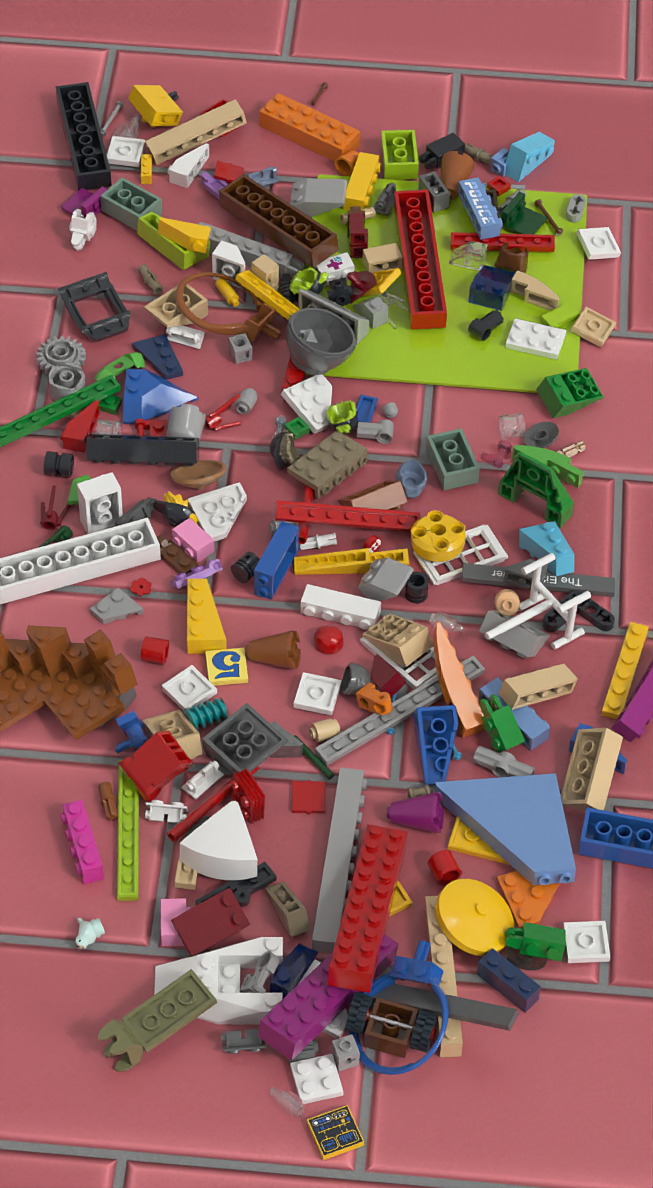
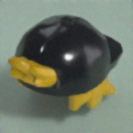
M169 491L167 494H163L164 501L158 500L153 503L155 510L162 513L164 520L170 525L178 526L189 518L196 524L198 522L196 513L188 507L189 500L183 501L180 494L174 496Z

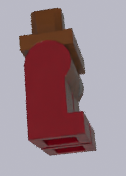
M360 206L350 207V211L347 213V238H349L350 258H363V249H368V229H365V210H361Z

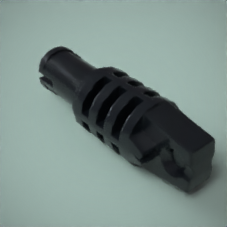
M283 274V278L279 282V293L293 304L295 294L289 289V285L292 283L290 274Z

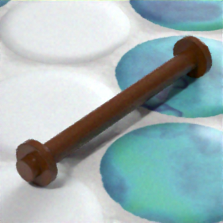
M536 200L534 205L539 207L542 213L547 216V220L555 229V234L557 236L561 235L563 229L556 225L543 207L542 200Z

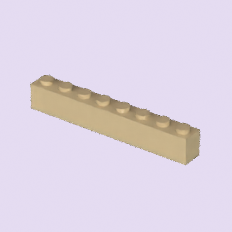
M425 896L424 911L427 940L431 943L429 959L430 962H433L443 970L439 986L443 989L444 993L457 996L452 942L440 928L435 912L438 896ZM437 1016V1035H439L442 1016ZM448 1018L446 1032L439 1045L440 1057H459L462 1055L463 1046L460 1020Z

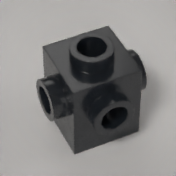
M346 277L329 281L328 299L340 306L350 304V296H353L351 285L348 286Z

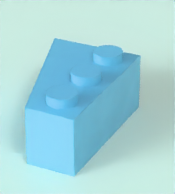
M537 132L512 143L506 160L505 175L520 182L553 153L555 140L541 132Z
M555 521L519 529V547L522 550L526 549L529 551L531 557L540 559L550 553L555 555V560L548 563V570L555 576L574 572V553Z

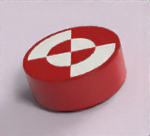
M372 535L365 541L363 549L369 548L370 553L377 552L382 541L376 535Z

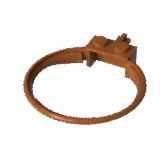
M212 272L196 273L186 277L177 287L176 302L179 309L187 319L202 329L222 335L246 333L247 338L252 342L263 332L275 340H278L282 334L281 331L271 326L276 309L263 303L260 298L256 297L250 290L243 287L241 283L230 276ZM205 276L231 281L251 295L255 301L258 315L256 314L251 320L247 319L245 324L242 325L240 322L232 324L206 322L194 315L186 306L183 299V289L190 281Z

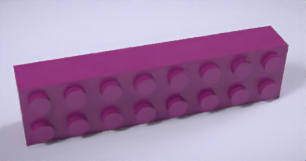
M384 935L374 979L395 960L399 944L387 935ZM332 953L260 1021L258 1037L290 1060H293L353 1001L355 992L362 993V991L327 985Z

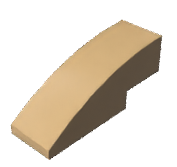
M517 270L512 278L511 292L525 296L524 302L550 311L559 307V297L548 286L538 279Z

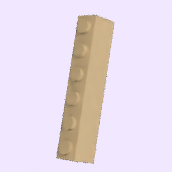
M235 99L145 142L148 152L152 154V159L158 165L247 122L243 110Z

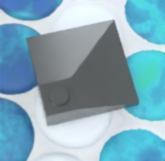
M248 703L244 704L202 738L204 752L219 765L233 773L241 772L245 768L250 772L253 771L288 742L278 730Z

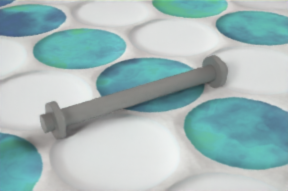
M116 102L114 111L103 128H100L102 136L106 135V129L119 109L123 108L122 102Z

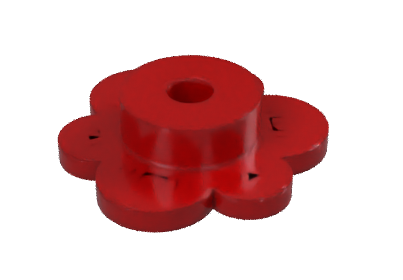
M139 578L138 581L134 580L132 582L130 591L134 594L137 593L138 596L151 593L150 587L152 584L147 582L145 578Z

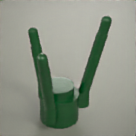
M63 525L39 547L47 546L53 540L56 543L68 540L73 536V532L68 526Z

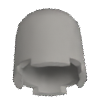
M182 403L181 407L174 405L170 410L166 437L199 438L200 441L206 421V414H202L199 411V407L192 404Z

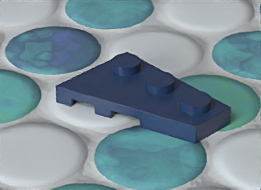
M166 334L132 343V348L141 353L145 361L148 360L164 379L169 380L183 376L181 365Z

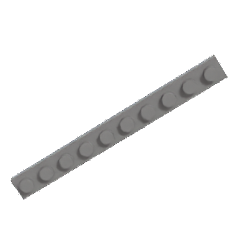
M474 655L461 662L465 677L469 678L470 681L485 673V668ZM438 676L392 703L393 710L389 714H372L316 747L315 753L328 766L386 732L387 729L413 716L417 707H428L442 699L444 696L440 688Z

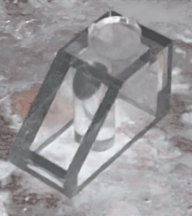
M470 241L454 249L449 264L483 271L487 260L488 244Z

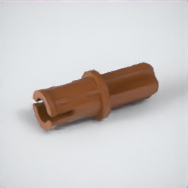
M102 782L98 785L101 795L100 803L104 807L106 818L114 820L118 817L115 805L116 797L113 796L111 783Z

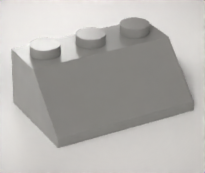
M488 610L479 632L483 633V637L486 638V632L514 616L502 615L497 610ZM523 622L489 640H496L500 642L501 647L507 650L512 648L517 651L518 656L527 659L528 657L536 656L550 635Z

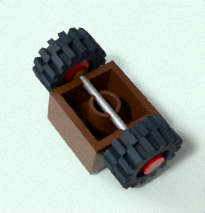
M355 992L349 1008L345 1029L359 1034H363L365 1031L364 1047L405 1058L411 1041L410 1048L428 1052L435 1031L436 1014L422 1010L418 1014L417 1008L378 997L371 1012L373 996Z

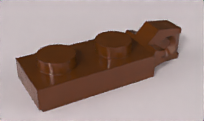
M161 534L157 536L160 544V557L178 574L182 572L188 574L192 572V568L198 566V563L173 541H167Z

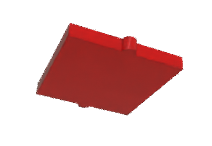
M217 160L214 178L231 183L243 175L244 168Z
M292 781V813H307L308 815L311 813H325V781Z

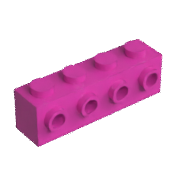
M83 800L63 804V813H60L62 824L67 826L65 830L67 841L72 843V846H70L72 858L77 860V863H75L77 875H81L83 884L103 880V865Z

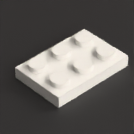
M514 319L505 348L557 360L566 336V330Z

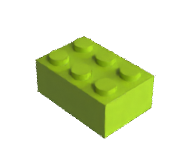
M415 130L381 131L384 179H418L419 162Z

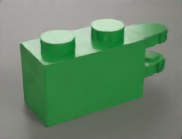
M494 694L489 697L492 709L486 699L480 700L479 705L484 715L481 717L483 727L488 732L492 747L497 753L525 742L509 705L502 707L498 696Z
M524 922L523 928L510 927L505 931L506 945L510 948L520 949V954L562 961L566 946L565 929Z

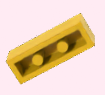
M141 154V184H152V154Z

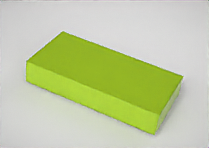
M568 302L542 315L541 321L546 326L558 328L578 318L580 312Z

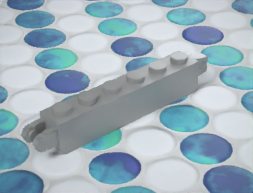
M203 222L199 223V225L211 227L210 254L214 252L221 241L231 243L238 247L245 266L251 268V262L265 254L279 265L280 279L283 278V274H290L291 277H294L298 270H303L305 267L303 262L293 258V254Z

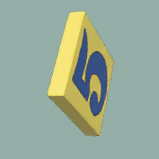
M244 648L206 651L208 680L214 686L248 683Z

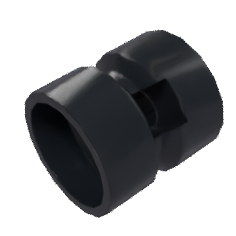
M47 451L44 460V474L56 476L58 473L60 477L71 478L74 468V454L62 453L59 455L58 452Z

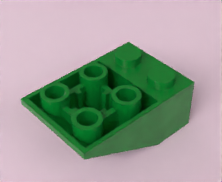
M587 368L547 376L536 388L552 418L569 415L604 398Z

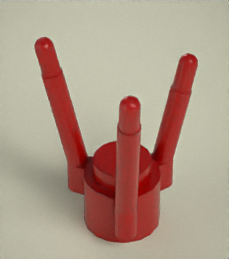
M240 394L206 416L205 426L208 430L214 428L215 431L223 428L241 425V421L220 425L222 419L219 415L240 398Z

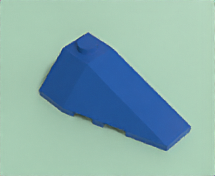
M456 705L417 707L413 713V720L424 784L429 786L435 785V782H446L458 727Z

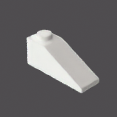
M205 143L176 159L168 169L169 182L188 188L209 158V144Z

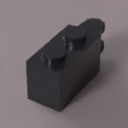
M451 133L426 145V152L421 154L418 160L422 164L426 162L424 166L427 169L434 167L439 169L441 168V159L444 153L458 151V154L463 155L465 153V143L456 134Z

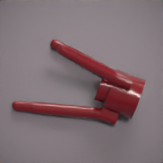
M55 485L52 486L49 508L46 513L45 503L41 502L40 524L48 530H54L56 526H61V522L71 506L67 504L58 518L57 513L52 510Z

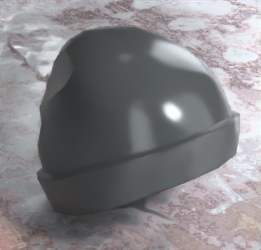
M354 662L349 663L346 666L341 683L342 693L346 695L356 694L366 684L371 683L370 674L363 666Z

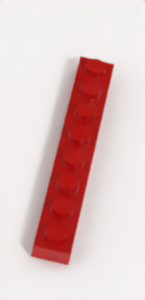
M276 500L274 503L275 521L411 532L414 523L420 519L419 512Z

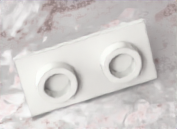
M185 326L169 327L166 330L169 341L197 349L201 348L205 332Z
M210 761L181 788L194 799H197L224 774L218 770L219 764L216 761Z
M152 800L151 803L146 802V806L150 808V811L146 810L145 818L149 819V821L164 822V814L168 815L167 822L179 823L187 818V814H183V812H188V808L183 803L172 802V805H167L160 800Z

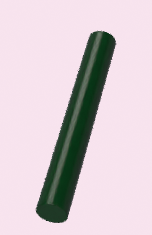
M294 735L295 738L303 743L297 735ZM303 743V754L329 780L332 779L334 773Z

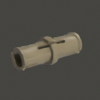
M470 143L465 145V154L474 157L478 162L481 161L489 166L491 165V157L493 155Z
M146 264L139 266L138 273L143 277L145 285L150 287L154 295L162 293L163 287L157 281V276L149 270Z

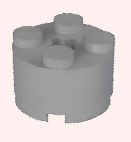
M63 363V366L58 367L57 365L49 372L50 395L54 401L86 387L85 374L77 364Z

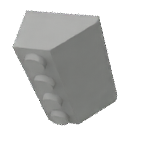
M299 290L300 310L304 308H319L333 312L349 324L354 332L357 341L356 345L369 333V320L312 291Z

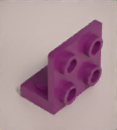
M102 186L98 191L91 193L81 188L61 205V209L73 215L76 209H80L84 219L89 212H93L96 216L101 211L100 196L108 189Z

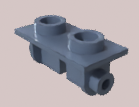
M272 166L261 170V174L257 171L246 175L263 187L280 181L276 176V167Z

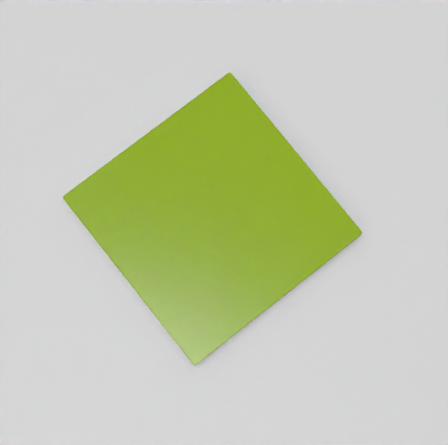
M320 174L317 179H345L347 186L351 178L350 176ZM377 179V183L373 184L372 196L369 195V206L365 207V209L374 206L387 184L394 183L396 191L418 190L419 182ZM510 189L501 196H497L498 209L506 202V198L512 196L517 189ZM524 190L526 192L525 207L544 215L540 208L534 205L536 200L541 199L543 207L556 225L563 229L562 234L557 236L555 229L547 220L536 232L535 235H554L555 251L529 252L526 274L548 286L559 297V307L570 302L581 314L585 251L576 233L578 229H586L587 195L579 194L583 195L586 199L585 209L581 220L573 223L567 220L566 213L571 197L576 194ZM458 195L457 198L449 200V208L437 212L432 211L447 308L446 328L411 329L403 270H400L401 274L382 294L360 297L351 305L342 306L360 315L353 308L355 304L368 298L379 297L388 307V322L374 329L369 325V333L356 345L351 356L343 364L329 370L323 376L538 393L536 388L545 377L578 370L580 336L571 332L578 318L558 327L559 329L566 330V336L557 360L505 348L514 319L545 325L541 321V316L550 312V310L524 302L525 296L511 292L512 278L516 272L507 268L494 267L499 251L451 249V232L477 233ZM394 205L388 215L376 212L374 218L365 219V229H368V248L397 243L399 248ZM343 206L312 216V219L337 234L339 251L330 257L346 252L350 256L347 224L343 225L340 221V215L348 213L347 210H343ZM503 227L500 229V234H517ZM351 258L355 271H366L363 258ZM305 263V269H308L309 267L312 268L311 266ZM348 280V281H347L348 286L351 285L352 282H351L350 280ZM325 286L319 295L328 299L327 291L330 290V287ZM492 310H498L504 318L503 323L492 330L490 336L485 341H481L468 331V327L474 319L478 318L480 320Z

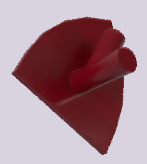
M353 271L347 274L346 277L352 282L351 287L353 291V296H350V305L377 284L374 274L368 271Z

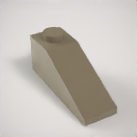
M284 881L265 888L283 927L291 937L301 935L303 932L310 930L306 908Z

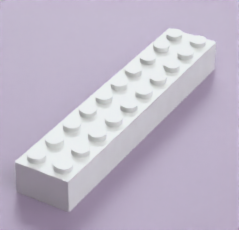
M149 519L137 520L0 558V604L161 560L160 544Z

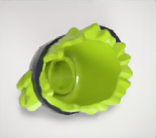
M310 267L298 270V273L295 274L294 279L291 280L292 283L289 285V289L295 294V301H299L300 289L320 294L323 291L329 274L326 272L321 273L319 270Z
M351 400L341 401L340 404L331 405L326 410V419L329 421V425L334 432L337 430L340 433L349 434L356 428L358 412L355 408V402Z

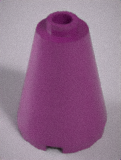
M434 792L392 802L390 807H387V818L394 824L441 833L440 829H443L444 807H441L439 801H443L442 794Z

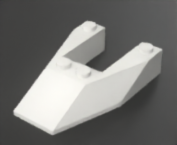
M260 937L155 966L154 995L192 969L217 1000V1004L198 1016V1019L215 1024L260 1025L261 1019L282 1000V993H240V969H255L259 958L267 951H271L279 958V964L276 969H283V937Z

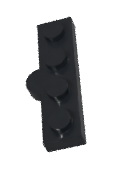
M263 862L257 866V877L231 880L195 901L196 906L231 888L239 905L245 907L250 903V895L277 881V876L268 864Z

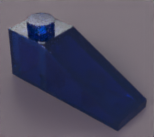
M298 944L283 960L270 980V993H282V999L285 998L299 984L318 952Z

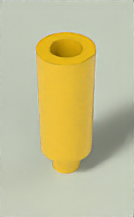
M217 279L215 286L229 305L237 307L239 305L237 293L227 280Z

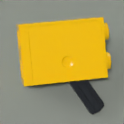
M133 85L128 100L141 114L142 122H148L152 128L156 126H178L183 111L175 103L179 99L178 92L174 91L167 94L160 85Z

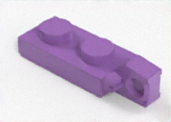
M205 171L200 175V181L204 188L220 201L219 190L228 184L223 180L212 177Z
M220 559L209 560L204 567L202 565L196 566L188 574L185 572L179 573L174 576L175 579L170 580L173 588H181L188 585V579H203L211 576L213 573L223 570Z

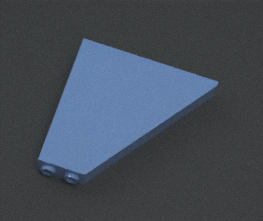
M556 773L435 782V792H440L443 797V801L439 802L456 817H460L461 822L468 828L470 827L477 836H480L487 845L533 885H547L575 881L576 867Z

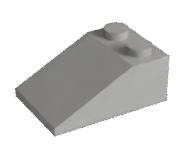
M312 178L297 181L292 184L290 204L309 217L344 206L347 181L345 179Z

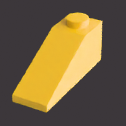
M159 218V234L187 250L206 253L210 241L211 227Z

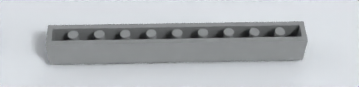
M340 767L312 938V951L332 953L334 950L347 901L346 893H349L352 883L349 880V875L353 876L354 863H351L352 858H356L357 846H354V841L359 840L360 829L356 828L357 824H361L362 812H359V809L364 807L365 795H362V790L366 791L368 780L364 778V770Z

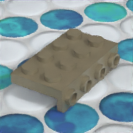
M336 430L287 468V473L315 490V497L320 499L366 464L367 448Z

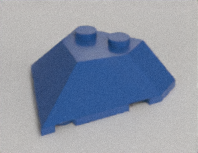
M128 368L126 370L123 424H135V420L140 418L145 421L154 416L158 418L169 413L174 405L181 407L182 403L190 400L194 402L198 400V397L148 369Z

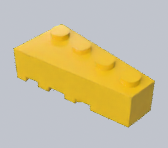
M188 579V654H206V651L226 649V637L207 579Z

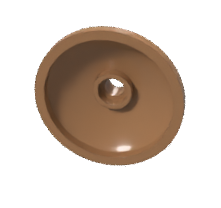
M200 460L193 466L180 465L173 469L170 475L171 479L179 485L204 489L224 475L226 465L216 460Z

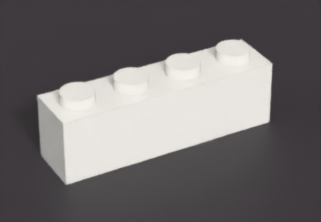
M307 584L301 599L300 613L369 630L379 620L381 602Z

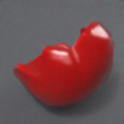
M325 625L316 630L314 641L317 651L323 654H334L343 648V634L336 626Z

